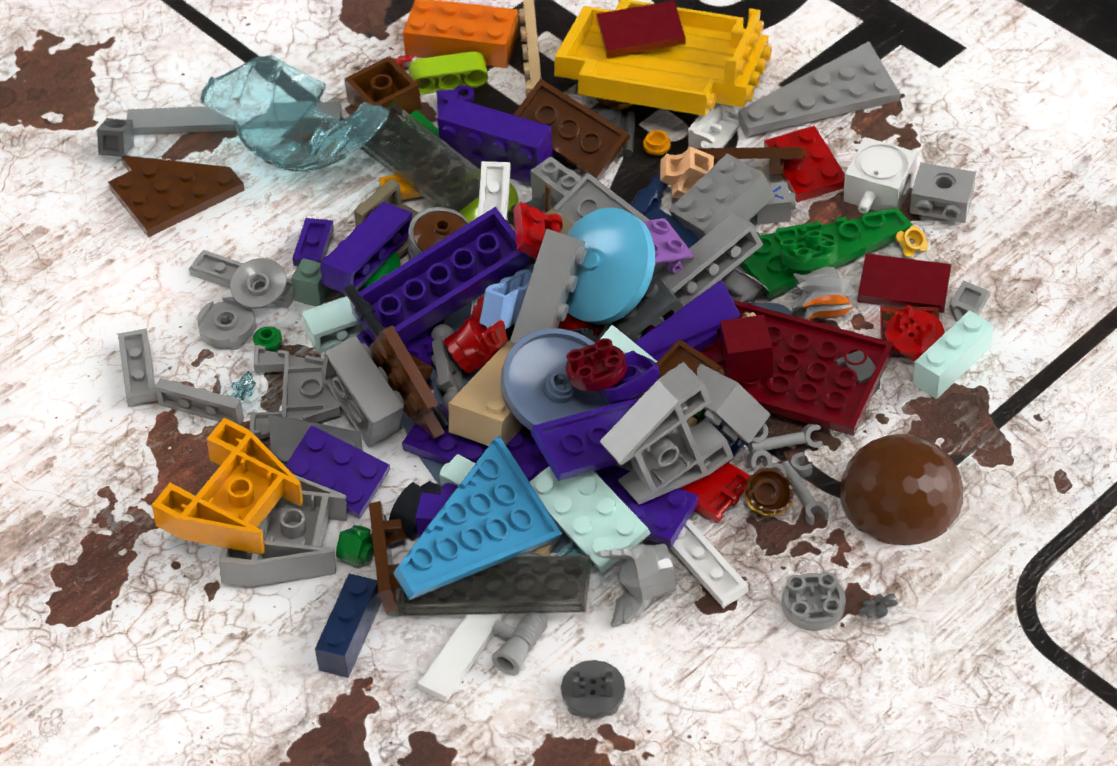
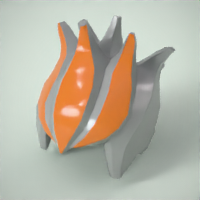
M827 266L810 270L811 273L807 275L793 274L800 284L796 285L798 289L793 290L792 293L800 296L791 305L792 312L795 313L801 307L806 308L802 316L803 319L811 320L816 317L838 318L848 313L854 305L845 294L853 279L840 278L834 267Z

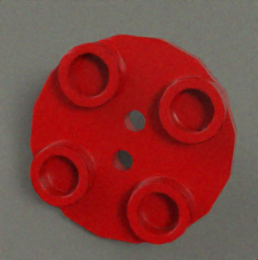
M907 305L905 311H899L888 321L885 341L894 343L893 350L907 356L911 361H916L944 335L945 331L942 322L936 316L926 311L914 310L911 306Z

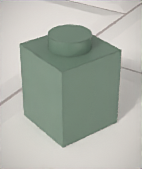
M304 258L291 277L296 302L315 307L324 304L332 288L322 285L320 262Z

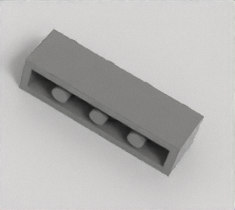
M732 213L689 248L694 257L683 260L681 271L674 273L665 268L652 278L651 282L657 276L661 278L685 306L725 277L758 250L763 243L751 222ZM673 309L669 311L672 314L675 313Z
M546 229L510 342L516 343L525 335L537 330L558 328L560 321L565 320L569 308L566 302L569 293L574 292L578 281V276H575L578 265H582L586 258L587 248L584 247L585 241Z

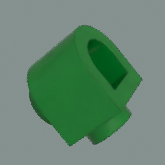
M354 525L352 528L341 531L336 547V557L360 567L366 562L369 563L374 555L371 530L364 526Z

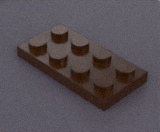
M539 79L514 113L515 116L551 126L553 153L583 172L591 174L598 181L630 138L628 132L542 79Z

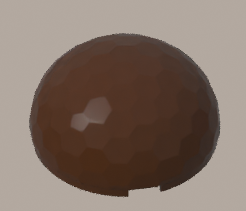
M892 434L872 440L860 448L850 459L841 478L840 499L847 518L859 531L862 529L877 537V541L888 544L916 545L941 536L958 518L963 505V483L956 464L937 444L916 435Z

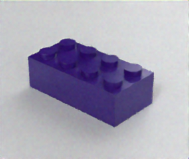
M451 97L437 118L441 158L449 161L458 162L476 169H481L482 162H510V179L531 185L530 171L549 157L553 158L551 126Z

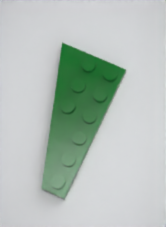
M898 208L864 213L862 218L847 220L845 216L835 218L833 223L821 224L820 221L777 228L775 233L760 235L757 232L763 245L739 265L748 275L768 288L766 291H761L768 299H771L800 284L793 275L794 273L800 275L811 273L810 270H795L782 264L780 256L781 240L803 237L807 231L820 230L823 237L837 242L838 259L828 267L838 268L866 253L868 254L896 241V234L899 231H907L913 224Z

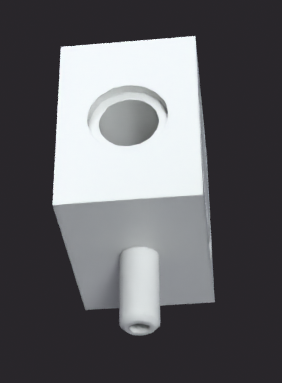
M865 137L845 173L843 201L858 205V210L861 213H868L869 209L880 211L898 208L900 210L916 179L918 152Z

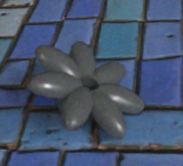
M878 593L875 596V600H864L863 607L858 610V614L867 613V618H871L874 615L877 618L886 616L888 614V607L898 605V602L893 600L896 597L895 594L892 593L883 597L882 594Z

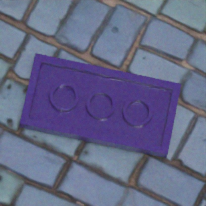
M639 397L533 425L530 433L558 481L619 464L603 447L600 440L639 400Z

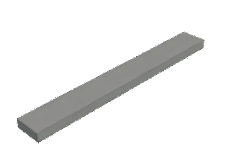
M341 102L128 109L127 120H133L134 135L293 129L301 119H328L331 128L341 127L342 104Z

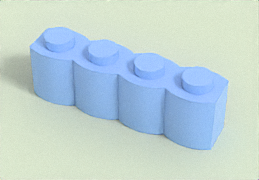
M535 263L530 265L528 269L516 272L514 276L502 279L499 284H492L486 288L480 324L485 325L487 329L500 320L504 321L505 329L511 327L512 324H516Z

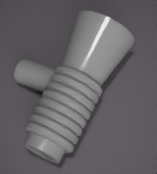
M532 609V611L526 612L516 628L498 619L496 620L492 631L509 639L492 654V662L501 672L511 676L519 674L527 653L531 651L547 628L548 616L540 609Z

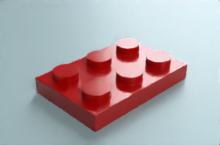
M815 125L764 140V147H807V158L784 160V174H780L784 182H787L790 192L795 194L796 202L844 189L845 173Z

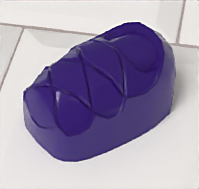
M634 350L625 353L627 362L625 376L615 385L598 392L604 400L612 404L638 397L660 378V370L656 362L636 353Z

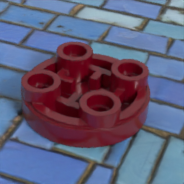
M607 338L599 339L595 344L581 349H573L566 355L568 380L572 386L579 390L599 391L607 389L618 383L627 372L624 352L614 346L612 341Z

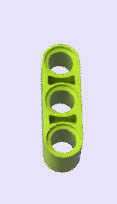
M475 51L417 59L411 62L408 68L409 76L419 85L420 94H431L440 90H454L462 85H467L471 88L479 87L488 80L484 56Z

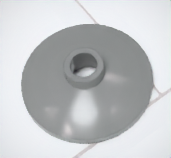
M257 258L245 262L237 268L230 281V291L235 301L243 307L250 309H260L272 305L283 295L287 286V277L282 266L274 260L267 258Z

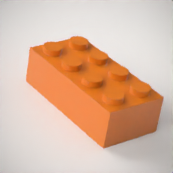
M415 0L403 30L405 55L429 58L475 51L484 56L486 66L508 68L519 35L518 9L443 0Z

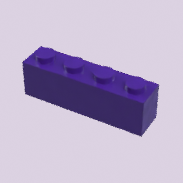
M383 202L376 210H373L360 225L354 228L353 232L345 240H342L328 256L323 258L320 264L322 285L344 293L343 290L353 284L358 290L408 240L409 227L413 219L412 212Z

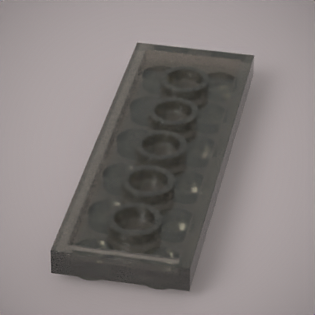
M391 103L351 133L355 142L434 206L454 209L460 212L479 197L481 170L396 103Z
M590 555L514 557L410 600L401 587L398 597L399 616L585 612L592 564Z

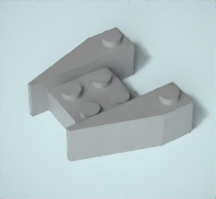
M684 362L659 378L600 440L603 447L620 466L629 460L631 461L634 469L618 481L638 505L708 476L734 458L727 439L707 418L689 428L686 420L710 404L711 399L703 381Z
M294 475L301 482L302 506L300 507L281 497L261 522L259 529L263 532L265 546L263 555L222 547L219 558L221 583L254 587L336 574L335 548L322 547L328 519L347 521L346 495Z

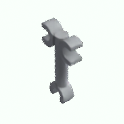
M763 424L758 434L748 444L750 451L746 460L748 467L757 469L756 459L759 456L763 458V465L767 466L772 463V457L766 450L805 444L814 448L823 445L822 441H812L810 438L811 432L820 430V426L808 424L801 432L766 438L768 436V427L766 424Z
M803 452L793 455L791 462L784 461L782 464H768L765 468L779 470L784 474V477L790 478L791 486L806 508L805 520L809 525H814V513L821 514L825 520L828 519L829 510L827 505L823 502L815 501L801 479L812 474L811 464L799 465L805 463V454Z

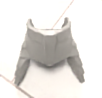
M665 543L655 546L641 544L621 549L597 551L598 557L623 559L619 570V577L621 583L624 584L629 592L616 599L611 626L613 627L618 626L622 622L628 623L632 618H638L641 612L645 611L648 605L652 604L654 597L676 590L674 567Z

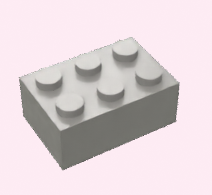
M727 153L669 209V212L675 221L684 228L691 230L697 238L701 239L732 213L749 221L775 194L762 172Z
M354 336L325 351L322 379L356 430L361 432V437L369 448L399 431L404 401L399 392L393 391L389 386L385 371L381 367L377 368L373 362L369 347L365 343L361 344L358 338Z

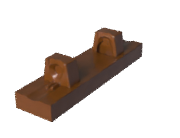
M807 147L696 148L714 156L715 165L727 153L737 159H770V174H784V160L807 158Z
M378 501L369 504L378 592L385 612L390 613L398 611L396 589L401 588L400 583L393 574L399 564H393L391 544L405 540L406 536L401 519L387 520L383 512L382 503Z

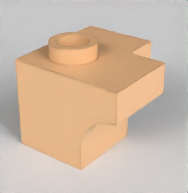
M691 146L679 155L666 154L661 159L660 181L671 185L672 197L680 199L714 166V156Z

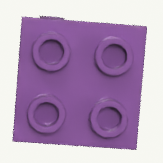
M665 218L643 221L653 238L655 264L664 263L668 271H673L674 273L681 271L683 260L693 258V253Z

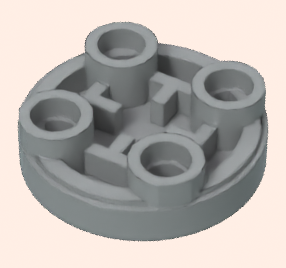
M806 573L792 575L788 578L787 585L782 594V609L787 619L797 627L812 631L824 630L839 622L845 612V592L833 573Z

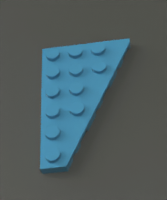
M500 436L494 438L393 574L409 600L554 542L562 535L559 527Z

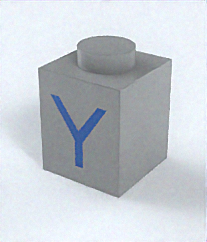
M787 182L770 183L769 185L775 196L755 214L757 225L791 221V210L796 209L795 194L789 193Z

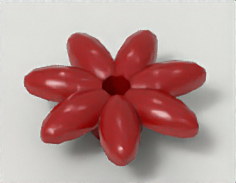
M400 55L397 59H392L404 70V62L412 61L414 56Z

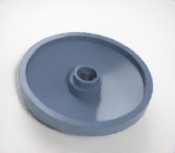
M548 328L531 332L515 343L502 366L501 389L510 411L524 426L532 430L533 425L612 404L604 400L598 391H583L575 388L570 384L567 377V353L573 349H581L593 345L595 342L570 330Z

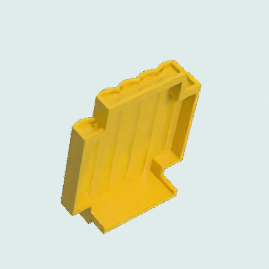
M620 0L615 10L645 6L653 3ZM583 6L554 58V76L578 80V95L706 116L709 109H714L715 103L744 108L748 101L752 102L754 90L758 88L760 83V76L765 73L766 62L771 60L772 46H768L769 35L762 34L764 22L760 21V10H749L748 26L745 29L743 28L744 18L677 7L686 37V44L607 57L597 22V14L615 10Z

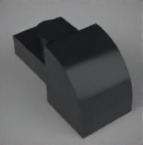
M428 481L422 486L412 482L401 492L392 507L389 520L401 519L405 534L410 537L418 534L416 514L421 493L441 494V486L432 481Z

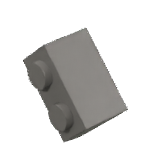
M700 364L697 368V376L705 384L711 399V403L704 407L706 410L704 416L717 426L721 424L723 428L720 431L729 439L736 441L739 438L749 444L771 414L738 382Z

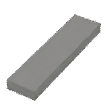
M202 250L189 267V272L191 276L230 289L232 275L244 263ZM287 278V286L283 295L273 304L288 309L295 298L292 281Z

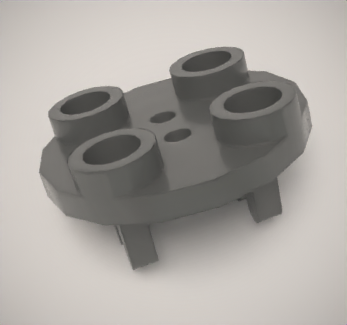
M598 660L583 661L571 667L563 676L561 683L563 702L567 705L569 713L574 716L590 718L616 714L619 710V705L623 702L626 691L624 678L619 670L607 662Z

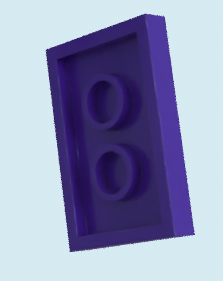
M313 425L309 427L285 465L294 475L345 494L347 513L358 519L362 517L390 471L389 464Z

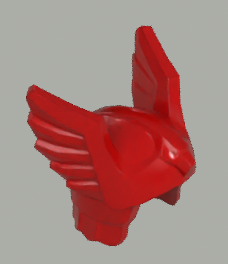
M483 296L473 306L470 318H467L457 331L443 340L453 359L466 373L482 368L508 341L504 321H497L488 329L485 325L480 324L484 301Z

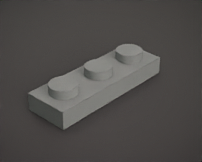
M147 328L118 333L128 406L157 401Z
M162 378L159 379L155 386L160 406L221 422L225 417L241 425L244 420L241 401L232 396H224L204 388H195L178 381H169Z

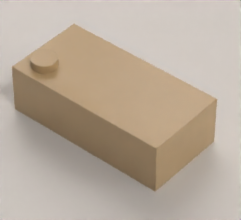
M507 341L449 402L450 433L487 446L492 443L494 438L500 436L505 445H507L524 426L510 411L501 389L502 366L515 343Z

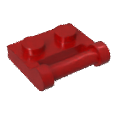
M519 202L513 209L517 250L537 259L545 230L549 229L561 233L563 227L562 217L558 214H545L535 207Z

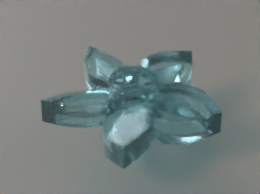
M247 371L243 374L240 381L232 383V388L235 389V392L231 395L232 397L244 401L246 395L252 396L253 392L251 390L256 384L253 381L252 373Z

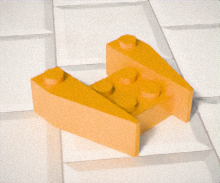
M224 417L207 437L210 461L220 465V467L196 496L169 483L152 504L155 525L182 540L263 555L265 552L263 532L257 527L281 497L300 507L302 506L301 482L250 430Z

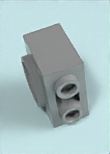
M549 157L530 171L532 199L538 197L545 207V186L549 184L551 186L550 209H552L581 180V177L554 158Z
M920 162L911 193L910 213L966 223L974 193L976 172Z

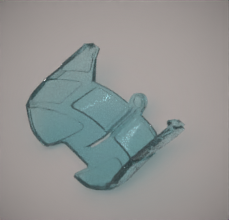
M273 55L254 58L217 78L210 76L200 98L201 104L234 122L239 139L253 154L282 169L305 173L320 170L344 160L348 154L362 147L378 132L386 122L390 112L381 105L373 106L363 102L354 114L342 121L316 109L326 84L286 64ZM311 135H313L312 138H310L304 145H302Z

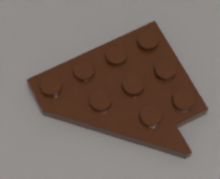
M128 155L121 158L123 165L129 172L108 181L111 192L148 238L245 191L243 181L231 167Z
M391 325L382 330L369 347L373 357L372 360L377 368L381 367L385 371L391 389L398 391L403 398V412L435 439L445 433L432 411L438 405V402L395 328Z

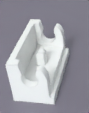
M715 103L714 109H709L706 116L699 115L688 129L689 147L724 148L741 126L739 118L729 115L727 111L736 113L738 108L736 106Z

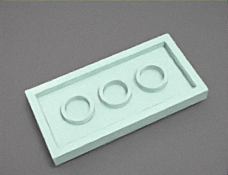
M548 466L530 481V484L555 523L602 573L619 559L598 557L597 551L636 546L650 535V531L644 523L594 471L558 481L550 466Z

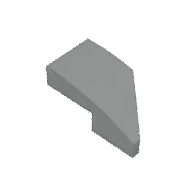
M963 280L950 302V307L956 321H959L969 310L979 315L990 297V292Z

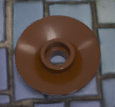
M431 212L423 216L414 227L415 244L424 252L468 223L462 217L452 212Z

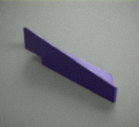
M720 280L634 343L656 361L679 339L697 351H701L718 341V334L715 330L720 328V321L741 318V315L725 284Z

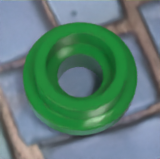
M262 327L254 333L253 342L254 345L265 346L267 351L275 352L282 343V334L275 327Z

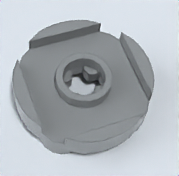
M233 297L222 298L223 302L216 304L213 301L206 304L197 317L202 341L215 347H227L229 350L241 348L243 342L252 336L256 328L255 315L252 309L243 307ZM232 320V323L228 325L221 324V322Z

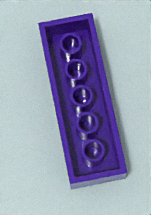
M494 207L361 290L359 294L364 301L370 302L375 309V316L386 329L393 325L403 344L483 295L488 286L499 284L502 279L511 277L516 272L530 265L529 255L517 250L515 231L498 209ZM350 301L353 315L374 342L377 337L366 322L358 318L354 312L355 307Z

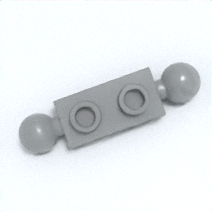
M440 324L431 333L434 339L432 341L434 353L432 360L437 370L436 383L442 392H447L443 397V407L449 411V402L461 391L464 384L461 367L453 359L443 342L454 331L450 326Z

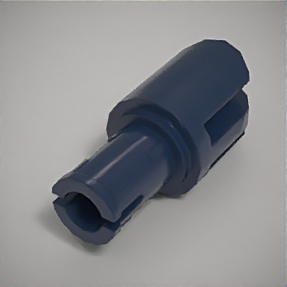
M660 174L653 175L647 188L639 190L630 205L643 215L656 207L661 208L662 200L660 197L668 184L660 181Z

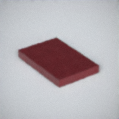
M675 0L597 14V22L607 57L686 44V37Z
M866 253L857 302L901 308L909 305L916 310L944 313L951 264Z

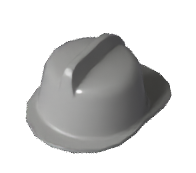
M736 268L721 279L732 299L740 302L749 303L761 290H768L764 284Z

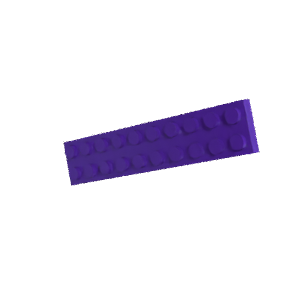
M440 404V406L443 408V410L449 417V411H447L443 407V404ZM416 423L402 442L404 451L443 465L450 463L457 454L476 463L489 447L450 433L449 428L444 430L445 433L433 439ZM518 432L506 445L529 482L549 466L535 440L530 435ZM614 465L594 471L649 529L650 535L646 539L659 544L665 543L670 548L699 504L697 494L677 488L638 505L618 481L629 473V470Z

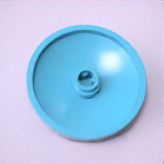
M609 207L595 210L582 217L566 234L585 241L584 247L587 248L586 258L582 265H578L575 276H578L576 288L573 293H569L566 304L569 305L568 313L573 317L587 323L599 325L619 320L632 311L641 301L653 276L655 247L647 226L635 215L618 208Z

